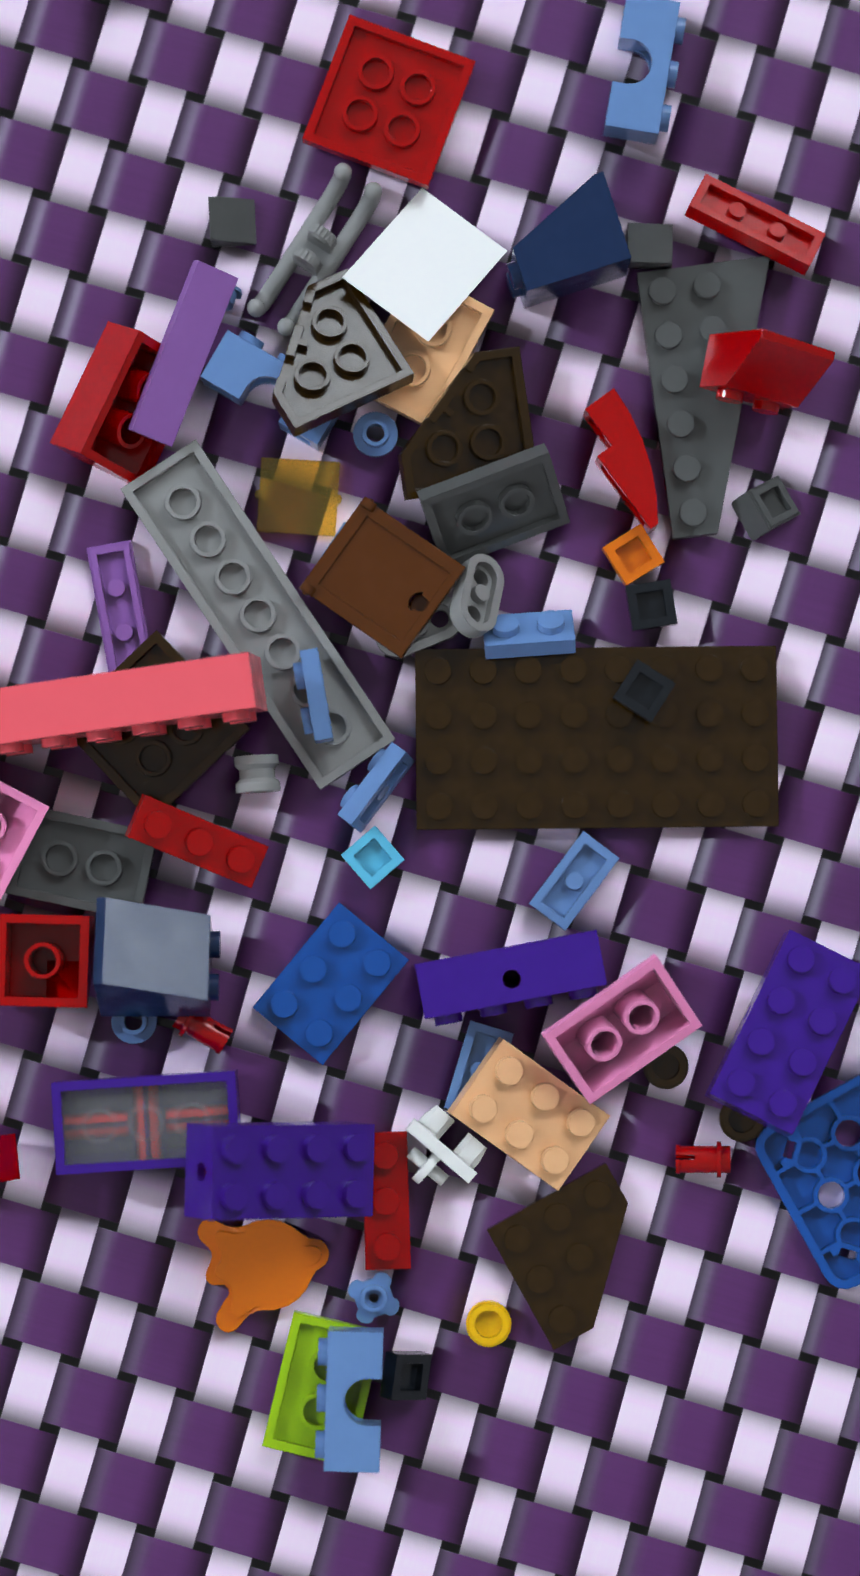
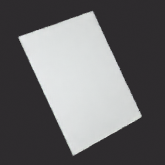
M421 188L342 278L429 342L507 250L425 189Z

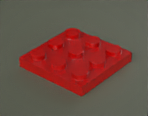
M350 14L302 141L309 146L428 190L473 74L476 61Z

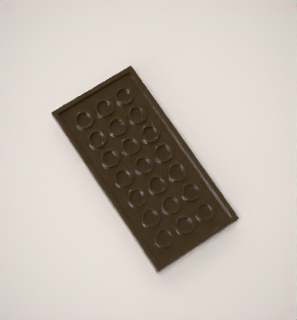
M776 646L576 648V653L500 659H485L484 648L423 649L415 652L417 830L779 826ZM637 659L676 683L651 723L612 699Z

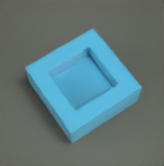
M376 826L371 828L341 854L370 890L405 860Z

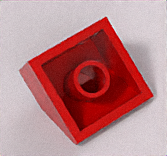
M766 329L709 334L699 387L716 392L715 399L731 404H742L745 401L753 404L752 411L778 415L779 409L798 408L833 363L835 352Z

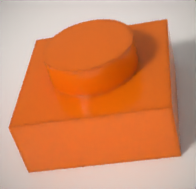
M641 524L602 547L603 553L624 586H629L665 562Z

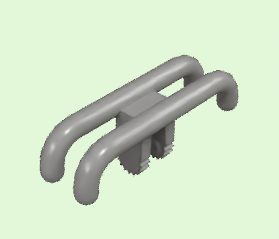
M339 163L335 166L334 174L318 202L258 295L247 304V311L251 316L261 317L272 306L297 266L312 274L311 279L291 310L277 324V330L283 336L292 335L294 326L298 321L307 287L336 273L370 220L381 199V185L377 182H370L365 186L360 202L337 238L323 226L344 194L351 179L352 169L347 163Z

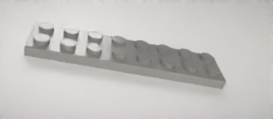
M196 439L120 489L230 654L250 652L260 657L267 710L320 790L375 755L380 749L396 741ZM318 648L334 738V741L318 744L315 743L314 734H304L300 708L309 707L306 689L297 690L293 663L301 662L299 651Z

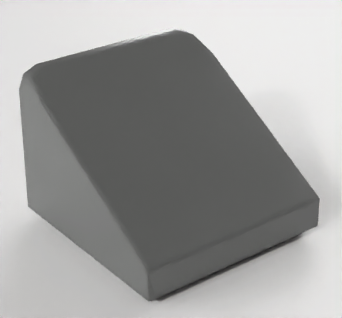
M220 196L208 197L210 242L212 247L257 245L254 199Z
M628 223L627 245L632 257L629 268L670 269L673 259V225Z
M779 476L748 490L731 503L732 508L752 540L766 535L800 515L798 508Z

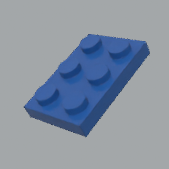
M339 902L253 1008L323 1065L409 959Z

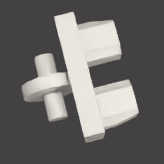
M438 1105L431 1108L418 1121L414 1118L405 1128L432 1152L429 1157L416 1147L409 1152L406 1157L419 1167L411 1179L419 1184L428 1175L441 1186L449 1177L447 1173L436 1165L441 1160L469 1184L477 1174L474 1168L481 1161L487 1148L469 1132L453 1151L442 1143L439 1139L455 1120Z

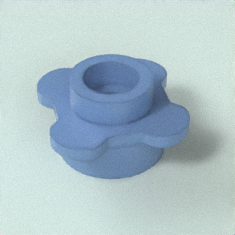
M377 1272L374 1278L363 1282L354 1280L349 1285L348 1294L355 1299L358 1308L356 1317L361 1323L370 1324L377 1316L383 1314L393 1316L399 1310V1300L393 1297L390 1289L392 1279L385 1272ZM373 1293L378 1295L376 1302H372L369 1299Z

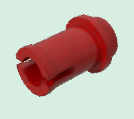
M177 1017L172 1026L180 1031L178 1033L179 1036L182 1037L185 1033L214 1050L217 1054H220L234 1030L211 1017Z
M717 1141V1146H680V1144H676V1174L717 1173V1178H721V1173L731 1172L730 1146H721V1141Z

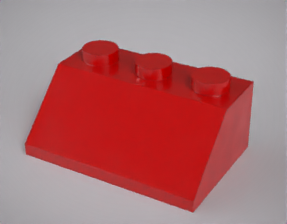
M108 321L50 443L80 461L127 483L132 482L156 466L165 445L130 431L127 428L161 343L140 330Z

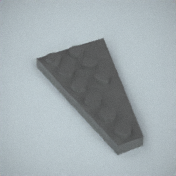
M766 256L639 272L636 274L672 541L717 535L742 404L719 401L715 399L716 392L700 388L699 386L709 334L757 329L770 260Z

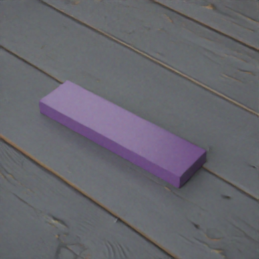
M199 260L193 261L127 428L128 430L166 446H173L238 281L237 277Z
M131 540L86 548L108 672L114 671L149 637Z

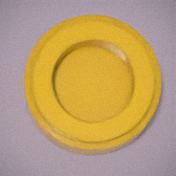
M483 1300L471 1307L466 1317L468 1335L476 1344L483 1347H494L501 1344L507 1339L511 1331V1318L508 1310L501 1303L494 1300Z

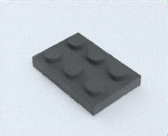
M545 443L416 491L435 547L460 564L476 554H489L570 523L553 463Z
M48 809L5 893L96 912L97 897L144 904L156 849L125 836L128 826Z

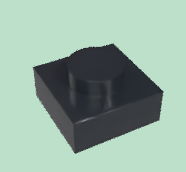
M670 579L625 586L632 632L678 624Z
M637 659L612 699L651 723L676 683Z
M386 1351L380 1397L389 1400H426L432 1354L422 1351Z

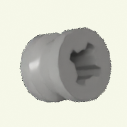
M259 754L234 757V766L239 770L240 778L235 784L236 794L281 791L280 781L275 778V768L279 765V755Z

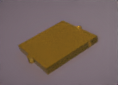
M261 457L260 488L255 492V497L259 500L257 532L335 537L337 506L342 503V497L338 494L340 462Z

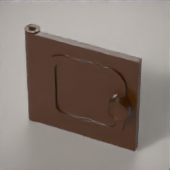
M364 497L299 589L304 595L313 597L402 659L462 576L466 567L378 508L373 499ZM423 593V594H420V595L415 596V597L411 600V598H412L415 594Z

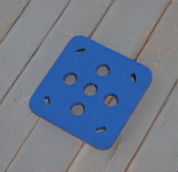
M860 1074L811 1100L793 1135L785 1137L765 1126L756 1137L754 1147L761 1165L821 1273L831 1285L841 1289H850L860 1284V1180L858 1178L860 1138L854 1145L843 1146L837 1141L835 1132L838 1124L845 1120L855 1121L860 1128ZM787 1140L795 1142L791 1159L783 1156ZM827 1182H836L843 1190L841 1203L833 1208L824 1207L818 1199L820 1187ZM841 1248L855 1251L854 1259L838 1255Z

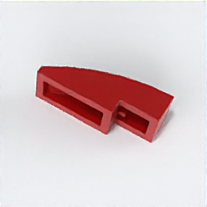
M613 388L584 410L583 417L606 447V450L597 456L595 464L637 521L643 526L646 533L650 534L658 525L657 495L652 467L638 428L629 410L615 388Z

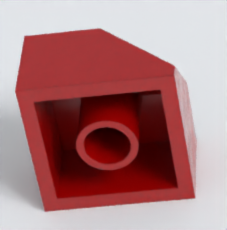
M0 913V1006L88 1008L94 963L95 917Z

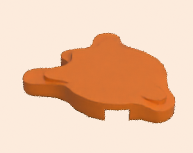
M261 1219L242 1226H230L217 1220H204L198 1227L199 1239L212 1253V1259L205 1275L206 1280L211 1285H225L229 1290L227 1298L216 1315V1324L222 1331L227 1333L235 1331L254 1312L276 1310L295 1302L305 1292L315 1272L322 1268L329 1258V1249L323 1240L308 1237L283 1220Z

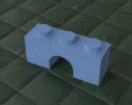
M670 0L625 1L617 49L631 51L640 55L646 61L649 73L643 80L637 83L627 84L612 81L603 136L656 145L659 131H668L672 105L664 104L666 88L675 89L679 62L671 61L673 44L682 45L686 18L678 17L680 2Z
M227 330L200 378L204 385L242 406L248 394L255 387L263 384H276L285 360V354L280 353L275 358L263 351L264 343L250 333L241 330L239 335H236ZM281 417L278 421L280 429L293 436ZM339 417L306 431L295 438L319 451Z
M329 1326L328 1338H319L318 1366H327L326 1384H317L316 1412H325V1431L316 1430L315 1458L324 1459V1471L379 1473L381 1420L361 1419L355 1416L347 1407L345 1395L349 1387L359 1380L382 1379L384 1328Z

